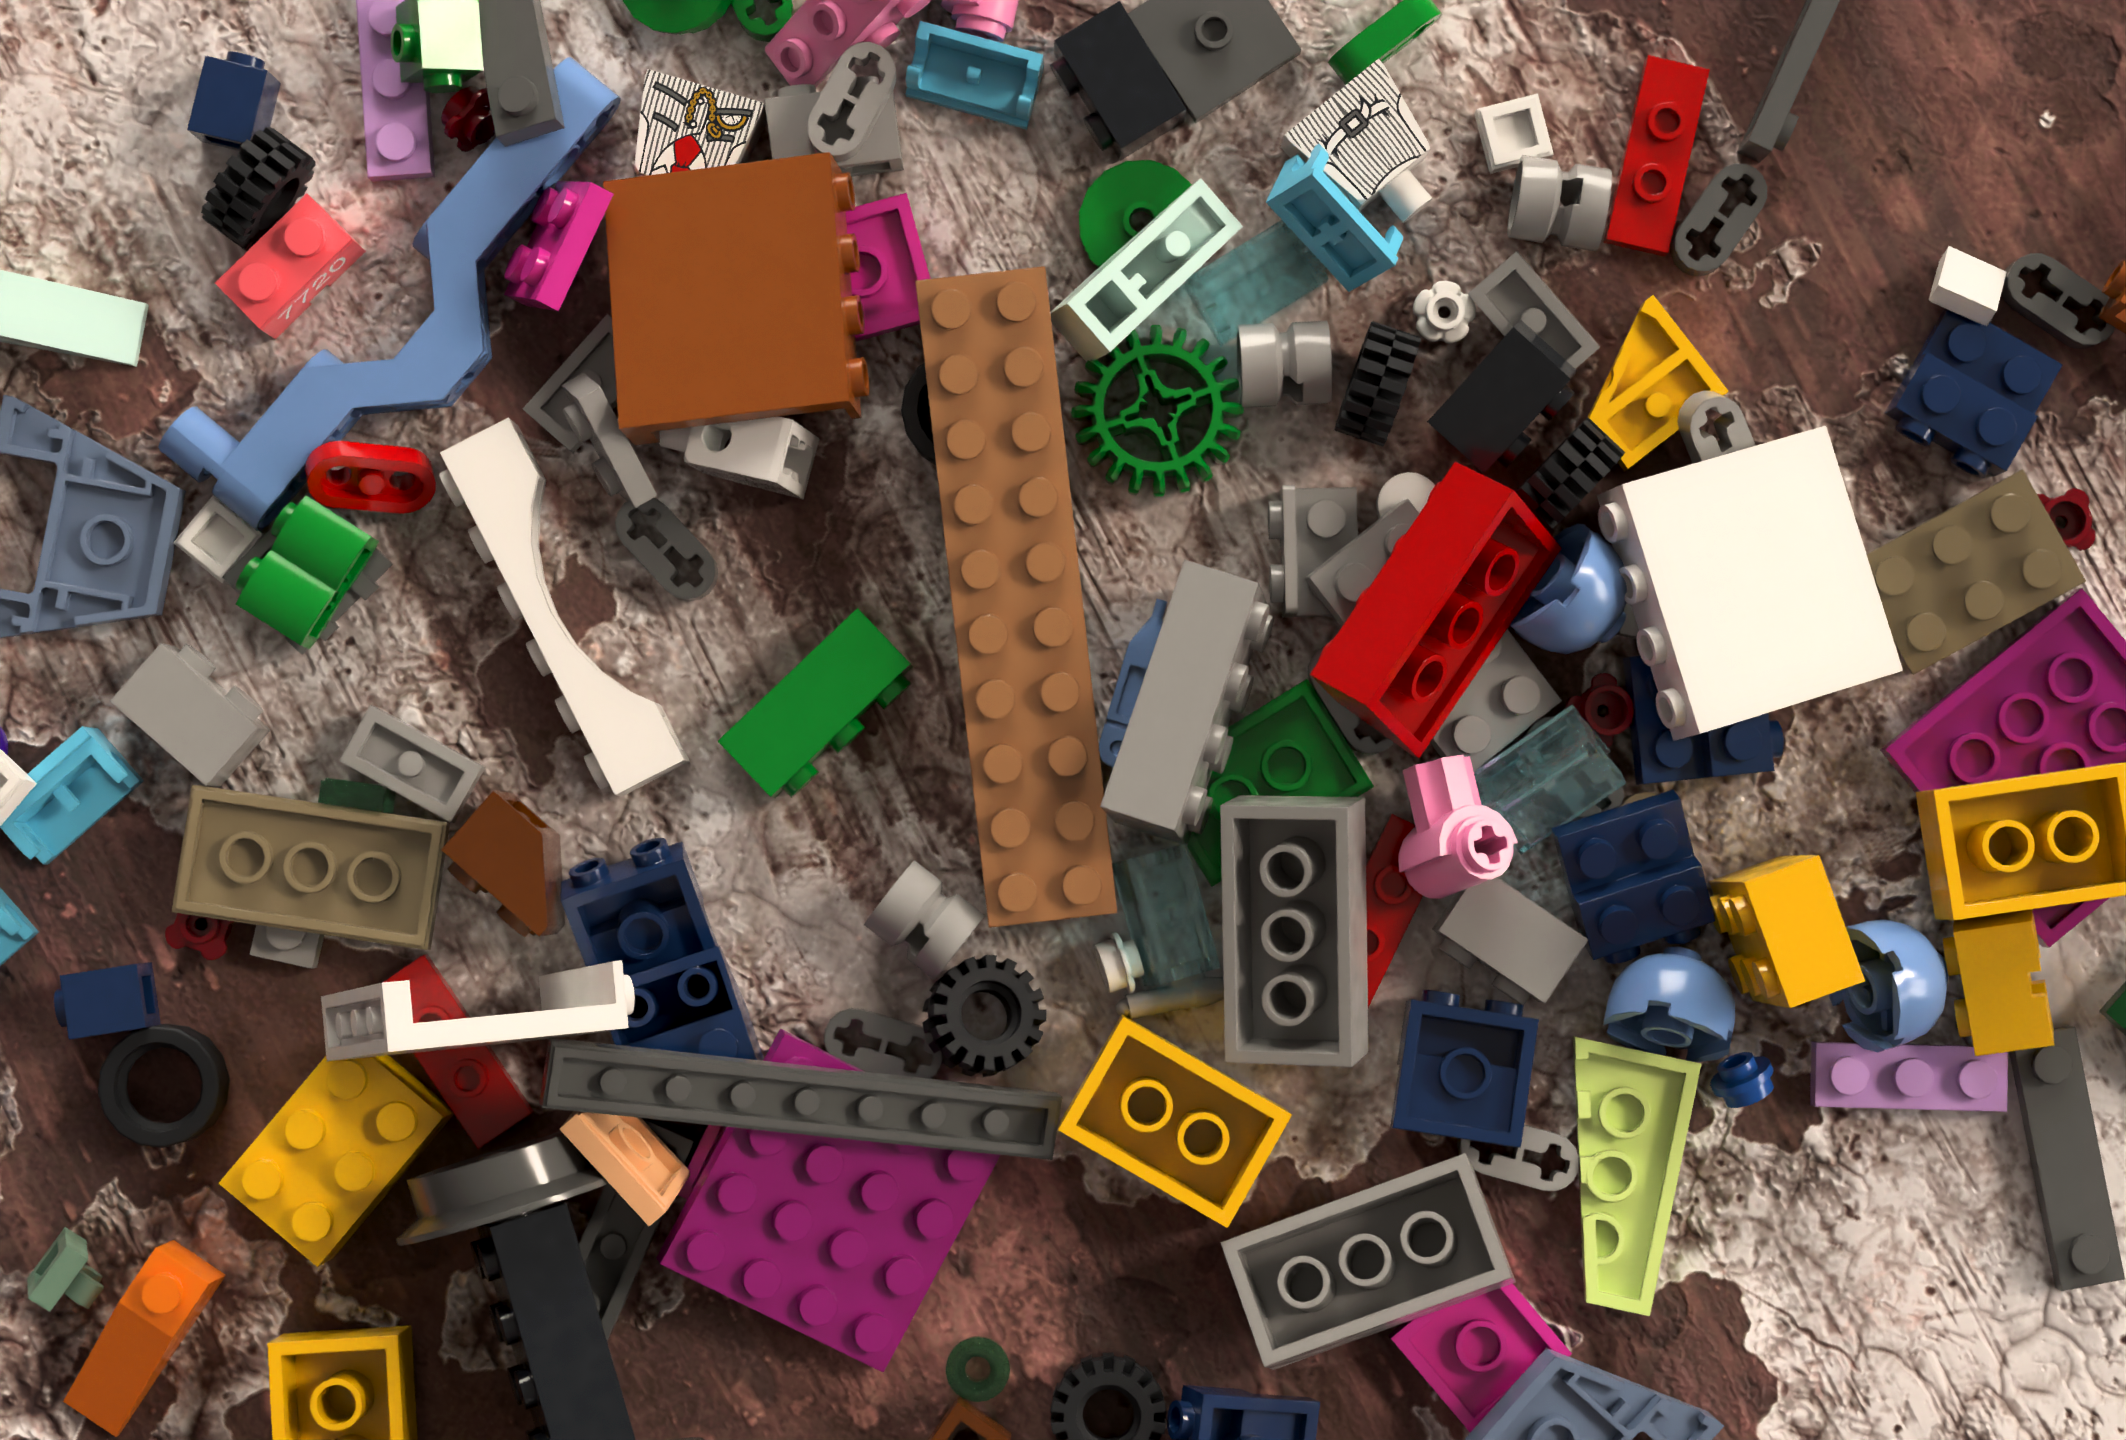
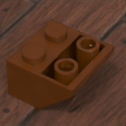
M492 791L441 849L453 860L447 870L473 893L477 894L481 890L486 894L489 892L502 903L496 911L498 916L523 937H526L529 933L533 936L537 934L539 937L557 934L565 925V912L560 901L561 881H563L560 835L513 793Z

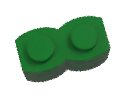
M305 496L298 505L290 502L283 508L271 529V535L276 537L271 550L263 559L255 556L249 561L241 572L235 588L241 591L236 602L237 606L300 646L310 649L330 622L344 595L366 566L379 541L310 497Z

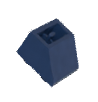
M720 945L630 975L635 996L634 1010L631 1015H627L629 1028L610 1031L615 1045L763 1061L764 1057L746 1003Z

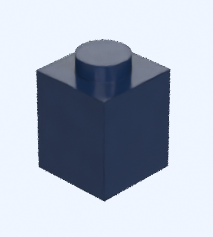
M233 51L227 52L226 60L205 56L187 130L203 143L240 151V145L247 139L251 141L255 132L258 130L264 131L265 127L271 126L281 83L268 70L264 69L265 61L257 57Z
M152 962L60 975L61 989L55 991L54 1007L59 1025L67 1027L69 1040L161 1025Z

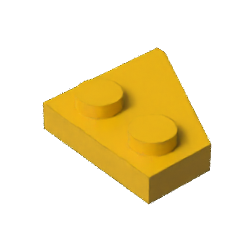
M1652 295L1642 303L1588 417L1625 452L1617 463L1626 471L1679 430L1677 422L1679 410L1685 400L1691 395L1704 390L1715 391L1724 395L1728 390L1659 301Z

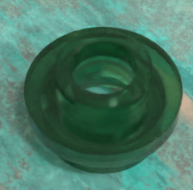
M983 1336L966 1338L956 1344L948 1356L946 1363L948 1383L957 1395L966 1400L974 1402L990 1400L1004 1389L1009 1379L1010 1363L1008 1356L1002 1346L990 1338ZM982 1357L989 1362L991 1370L985 1378L974 1379L968 1375L966 1363L971 1358Z

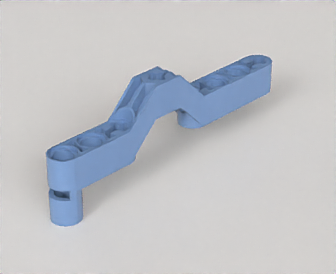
M568 57L554 68L565 128L506 147L495 138L416 234L412 243L413 247L430 261L434 311L394 359L343 363L329 350L323 349L305 364L241 442L236 440L195 406L181 414L168 428L159 443V450L198 483L207 480L213 475L217 479L212 490L213 495L256 531H261L280 514L283 508L307 482L305 464L311 452L322 444L341 441L362 415L452 407L492 359L484 270L533 213L534 207L543 191L547 187L554 188L557 181L564 176L606 126L620 104L621 98L573 58Z

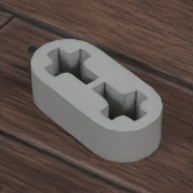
M872 42L857 43L849 47L840 57L808 118V137L815 152H830L835 161L838 162L846 161L856 156L864 146L889 100L897 80L894 61L889 52L881 45ZM870 59L877 60L878 73L884 78L880 84L869 81L857 99L851 95L857 84L856 74L851 70L852 66L855 63L859 66H866ZM845 105L852 108L847 119L848 130L853 134L851 139L847 141L846 139L838 138L833 146L826 144L827 136L825 130L820 126L824 120L829 122L838 120Z
M1704 390L1694 393L1685 400L1679 410L1677 421L1679 432L1693 464L1756 446L1744 415L1737 403L1715 391ZM1709 409L1722 414V416L1714 421L1719 441L1713 435L1699 429L1707 422L1705 412Z
M1524 1124L1521 1148L1514 1147L1511 1157L1499 1153H1491L1487 1162L1478 1161L1479 1151L1470 1146V1140L1457 1138L1459 1155L1466 1153L1475 1171L1543 1191H1557L1566 1188L1574 1181L1579 1171L1577 1150L1568 1139L1554 1132ZM1549 1144H1557L1556 1154L1565 1159V1166L1562 1171L1552 1170L1548 1179L1540 1178L1541 1168L1539 1166L1522 1160L1525 1149L1545 1153Z

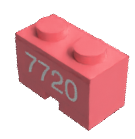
M306 193L215 284L259 329L277 339L311 305L310 301L325 286H331L366 251L320 204Z

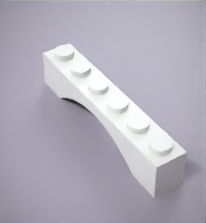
M508 417L440 452L448 468L439 473L440 479L454 505L458 507L466 503L477 524L468 529L470 538L484 563L495 560L506 582L497 586L499 595L514 620L524 616L534 636V639L526 642L530 656L543 677L553 673L563 693V696L555 699L556 706L572 734L580 729L582 730L593 751L585 755L584 760L600 790L610 786L614 795L624 796L690 762L662 706L631 692L605 674L578 647L558 616L545 582L539 549L540 509L546 479L519 426Z

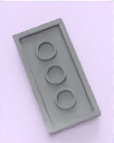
M1409 499L1398 503L1304 578L1341 627L1354 610L1360 594L1372 584L1391 556L1392 549L1397 540L1406 534L1419 515V512ZM1507 629L1430 743L1441 758L1457 755L1470 756L1473 772H1475L1562 700Z

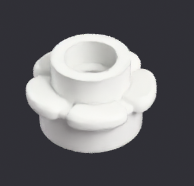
M1439 281L1432 286V289H1424L1418 294L1413 304V314L1417 316L1416 328L1425 339L1432 342L1444 341L1450 344L1460 341L1469 332L1468 324L1474 320L1476 308L1474 301L1468 294L1461 292L1458 284L1450 281ZM1447 307L1450 310V316L1448 318H1441L1438 314L1439 308Z
M1111 932L1109 940L1094 944V953L1103 983L1108 993L1127 988L1128 993H1132L1135 991L1134 979L1144 976L1143 965L1137 946L1133 939L1122 942L1117 932Z

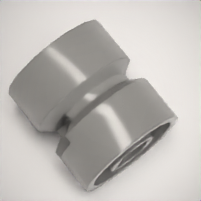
M1522 155L1518 164L1511 196L1507 225L1508 238L1543 243L1550 235H1556L1561 246L1596 252L1602 240L1608 214L1612 186L1611 169L1575 164L1569 172H1564L1561 170L1557 160Z
M1292 322L1286 332H1279L1273 323L1238 325L1237 373L1240 384L1239 399L1241 406L1244 408L1277 406L1282 396H1289L1295 405L1330 404L1332 400V355L1328 322Z
M914 860L881 900L864 925L891 947L901 943L907 946V959L935 980L985 915L959 894L949 897L942 894L943 882Z

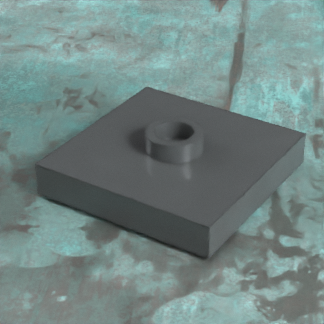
M1147 0L1128 13L1195 124L1300 55L1302 50L1269 0Z

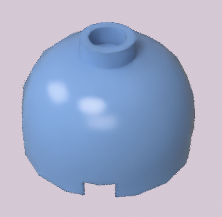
M1576 524L1566 528L1554 537L1562 549L1510 624L1515 633L1540 649L1562 654L1581 651L1591 647L1598 641L1605 643L1611 640L1625 622L1626 614L1623 610L1627 603L1625 601L1627 586L1619 571L1621 567H1624V564L1612 545L1600 534L1591 531L1584 524Z
M1874 920L1846 927L1865 982L1828 995L1832 1006L1839 1005L1844 1000L1846 1012L1852 1022L1842 1026L1849 1037L1863 1049L1878 1053L1899 1047L1926 1034L1938 1021L1945 1006L1948 971L1942 955L1937 952L1933 944L1923 934L1910 925L1890 920Z
M1667 947L1663 950V954L1647 955L1632 962L1618 975L1608 997L1603 1025L1608 1024L1607 1034L1613 1040L1628 1048L1666 1056L1664 1046H1669L1676 1049H1688L1686 1060L1704 1062L1718 1060L1729 1054L1735 1023V1001L1731 988L1713 967L1701 961L1702 957L1699 953L1683 947Z

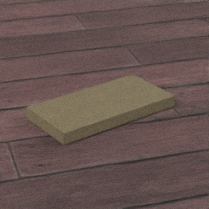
M192 784L172 912L431 950L446 855L441 849L448 842L450 823Z

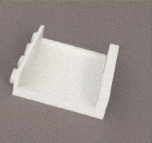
M1826 426L1625 483L1597 495L1600 504L1598 511L1599 526L1603 536L1608 542L1612 543L1613 548L1624 564V567H1621L1619 571L1627 586L1625 601L1631 605L1639 629L1636 638L1638 651L1644 663L1651 668L1658 690L1656 695L1657 712L1662 723L1670 729L1673 741L1705 733L1903 671Z
M612 961L539 976L542 1011L413 1023L409 980L383 982L321 996L327 1061L496 1045L629 1028L627 1015H631L634 1010L635 996L633 983L629 975H623L622 961Z

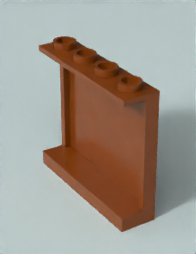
M830 152L603 181L604 189L614 194L605 212L618 424L619 430L634 445L660 443L659 431L836 409H845L851 419L861 418L860 397L869 396L870 385L866 361L864 357L857 358L855 335L864 334L865 320L861 298L859 295L852 296L850 273L860 271L857 239L854 233L847 234L846 212L855 210V192L850 172L842 173Z

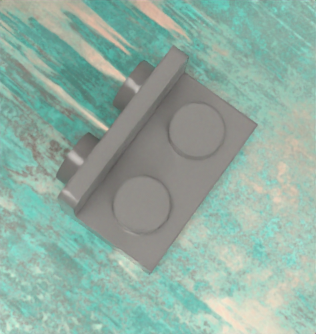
M1282 485L1279 490V501H1268L1269 539H1280L1281 564H1274L1269 567L1270 602L1282 603V618L1332 616L1304 578L1358 536L1357 487L1295 489V485Z

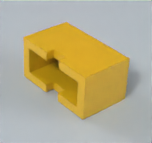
M2033 909L1954 920V937L1943 938V948L1948 975H1961L1965 998L1954 999L1955 1016L1960 1038L1972 1036L1975 1056L2054 1046V1028L2045 979L2032 981L2030 973L2041 971L2039 959L2041 954Z

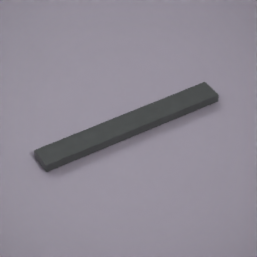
M549 1038L539 1104L542 1108L1053 1160L1062 1096L1057 1092Z

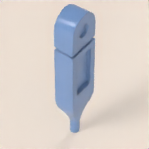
M1156 599L1152 616L1135 634L1126 650L1107 714V723L1104 724L1099 741L1100 758L1111 768L1114 767L1163 624L1162 618L1167 602L1164 600Z

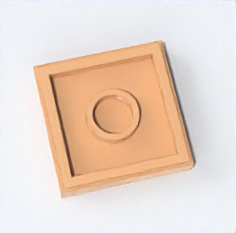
M573 1111L560 1127L561 1132L648 1226H651L666 1213L690 1176V1170L642 1118Z

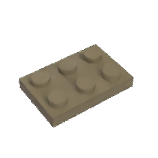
M2023 469L1866 554L1894 643L1913 675L2086 582Z

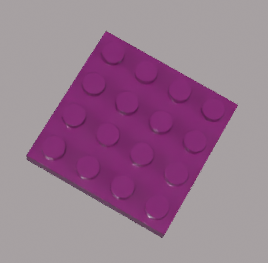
M2083 588L2076 589L1886 744L1880 751L1915 793L2097 765L2126 762V640ZM2109 898L2033 909L2038 943L2042 947H2051Z
M781 1028L763 1061L863 1071ZM727 1127L656 1259L661 1265L884 1372L1000 1155Z

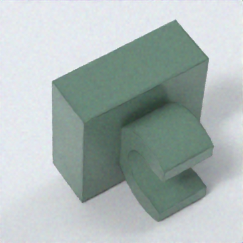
M64 1227L27 1278L29 1300L50 1312L61 1296L65 1294L77 1304L87 1309L90 1308L104 1289V1286L99 1283L103 1276L85 1264L88 1261L86 1239Z

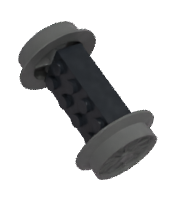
M562 1132L485 1153L408 1179L407 1183L418 1219L396 1238L398 1246L414 1244L474 1227L478 1229L480 1239L470 1242L481 1280L493 1281L499 1302L489 1305L493 1327L499 1342H505L506 1346H512L517 1365L507 1368L511 1389L517 1405L523 1404L525 1410L530 1409L535 1428L525 1431L526 1439L636 1440L567 1203L558 1202L609 1184L607 1180ZM689 1437V1438H681V1439H674V1440H704V1439H703V1438H700V1437Z

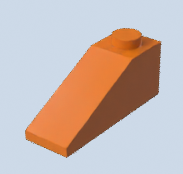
M175 1240L155 1247L118 1302L63 1402L113 1436H119L226 1274Z

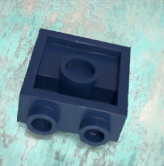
M1945 308L1884 414L1898 421L1895 428L1906 438L1924 446H1930L1933 441L1954 453L1951 462L1963 471L1979 478H1985L1987 473L1994 477L2008 470L2038 418L2035 412L2063 364L1990 322L1985 326Z
M1641 656L1623 658L1626 692L1632 699L1634 708L1633 719L1630 723L1636 785L1775 771L1773 758H1780L1782 756L1784 738L1780 723L1777 720H1769L1768 713L1673 741L1670 729L1662 723L1657 712L1656 695L1658 690L1650 666L1644 663Z
M1674 790L1551 828L1578 933L1589 939L1584 946L1593 960L1603 957V960L1607 963H1624L1636 958L1640 954V945L1662 938L1670 944L1687 943L1696 939L1701 934L1700 926L1715 922L1703 868L1694 855L1681 799Z
M665 838L649 839L639 843L630 850V859L607 866L603 858L589 859L571 868L569 871L570 879L561 881L560 901L586 967L612 961H622L623 975L630 976L718 946L704 908L700 887L682 841L668 846Z
M1422 990L1421 1001L1413 999L1406 1001L1397 1060L1399 1070L1390 1128L1521 1148L1539 1019L1522 1017L1524 1005L1485 1000L1484 1011L1459 1007L1460 995L1433 990Z
M1183 1385L1181 1401L1175 1400L1169 1407L1167 1429L1169 1436L1173 1440H1316L1320 1401L1310 1397L1253 1394L1236 1388Z

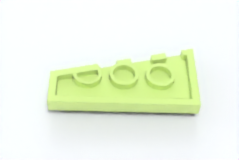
M1573 1036L1584 1300L1586 1303L1650 1316L1701 1063Z

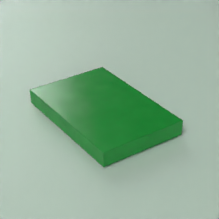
M1305 679L1228 727L1227 735L1233 737V744L1222 774L1212 771L1207 786V796L1212 797L1213 802L1206 826L1202 834L1191 833L1186 847L1209 885L1213 887L1222 881L1220 805L1239 795L1359 797L1374 787L1308 679Z

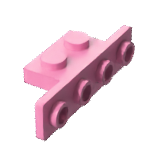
M806 0L766 45L765 52L790 86L811 84L817 87L835 68L840 57L849 47L861 42H872L886 48L899 36L900 30L896 25L903 17L913 16L930 3L931 0Z

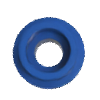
M1742 1052L1720 1062L1717 1066L1718 1073L1710 1081L1714 1095L1723 1097L1727 1107L1740 1108L1754 1104L1772 1092L1774 1085L1770 1077L1774 1069L1768 1058L1754 1057L1751 1052Z

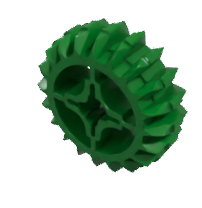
M1160 325L1151 326L1149 333L1150 345L1141 346L1139 336L1134 329L1125 338L1129 351L1122 354L1116 346L1105 355L1111 362L1108 367L1098 360H1088L1085 363V370L1098 380L1097 384L1086 381H1078L1075 384V394L1092 400L1091 405H1078L1071 409L1073 420L1091 421L1092 423L1091 427L1084 428L1075 434L1077 444L1087 445L1094 441L1098 442L1099 447L1089 454L1087 463L1090 467H1095L1109 458L1113 465L1106 473L1105 481L1113 485L1117 482L1123 470L1133 474L1128 485V493L1132 495L1139 493L1142 478L1153 479L1152 492L1154 498L1164 497L1166 489L1165 478L1174 477L1176 489L1180 494L1188 493L1190 482L1186 472L1191 469L1198 479L1207 483L1212 479L1213 474L1204 459L1208 456L1215 462L1225 465L1230 458L1227 450L1216 443L1217 440L1237 442L1241 431L1235 426L1223 423L1224 418H1237L1243 415L1244 407L1241 406V403L1223 401V397L1238 391L1240 387L1238 379L1229 378L1217 382L1215 377L1227 367V359L1224 356H1220L1208 365L1204 364L1201 360L1206 355L1210 346L1209 341L1204 338L1196 343L1192 353L1182 349L1187 336V331L1183 328H1177L1175 331L1172 346L1161 344L1162 329ZM1151 362L1168 363L1180 367L1191 374L1201 386L1194 389L1187 387L1178 390L1167 388L1159 380L1156 371L1152 368ZM1132 368L1136 379L1138 399L1132 406L1121 410L1119 415L1105 419L1104 403L1111 386L1123 373ZM1146 383L1149 384L1153 397H1157L1161 405L1171 404L1176 406L1175 414L1168 413L1167 416L1169 424H1167L1166 435L1169 441L1166 440L1162 427H1158L1154 418L1144 420L1142 417L1138 418L1139 410L1147 411L1148 402L1145 400L1148 399L1149 390ZM1209 404L1210 423L1208 431L1202 441L1191 452L1183 456L1179 446L1176 425L1181 418L1194 413L1195 409ZM1136 433L1147 435L1154 440L1159 453H1162L1164 462H1150L1136 458L1123 450L1113 437L1121 434L1128 436Z

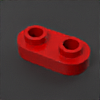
M332 441L314 449L308 456L305 464L307 485L311 496L320 504L332 508L399 514L411 513L426 506L433 498L436 490L431 461L424 453L410 447ZM345 466L344 468L339 470L331 469L333 467ZM396 471L408 472L402 476L392 475Z

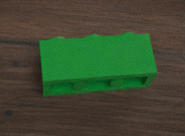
M857 608L727 731L718 742L770 797L776 798L782 791H785L792 798L819 773L812 763L824 751L831 747L837 754L840 753L865 729L858 719L876 702L885 710L912 684L904 675L913 666Z

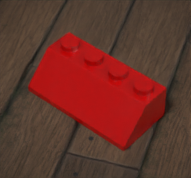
M1454 462L1443 480L1437 483L1430 492L1426 505L1409 530L1397 540L1392 549L1391 556L1372 584L1360 594L1354 610L1335 638L1323 648L1319 661L1310 675L1339 704L1405 751L1420 758L1562 548L1513 489L1462 464Z

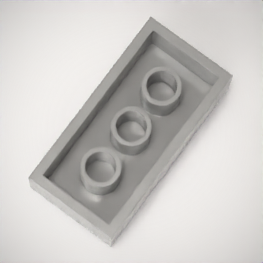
M1184 560L1100 805L1115 823L1185 846L1188 845L1192 832L1202 834L1213 802V798L1207 796V786L1212 771L1222 774L1233 744V737L1227 735L1232 712L1243 713L1252 690L1254 677L1248 675V665L1253 650L1260 653L1264 652L1274 623V616L1268 615L1269 605L1265 600L1259 583Z
M1239 795L1220 805L1225 1063L1353 1067L1369 1052L1365 797Z
M1466 1153L1220 1242L1263 1365L1272 1370L1516 1283L1471 1160Z

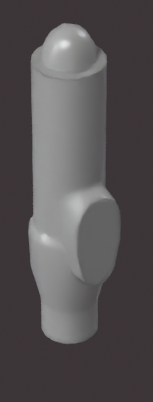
M1203 972L1169 979L1168 986L1126 994L1125 998L1116 1004L1115 1010L1120 1016L1124 1015L1132 1020L1190 1007L1199 1008L1211 1005L1224 999L1223 977H1206Z

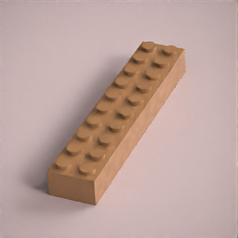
M1045 266L915 280L988 925L991 928L1117 913L1107 815L1100 807L1104 796L1046 269Z

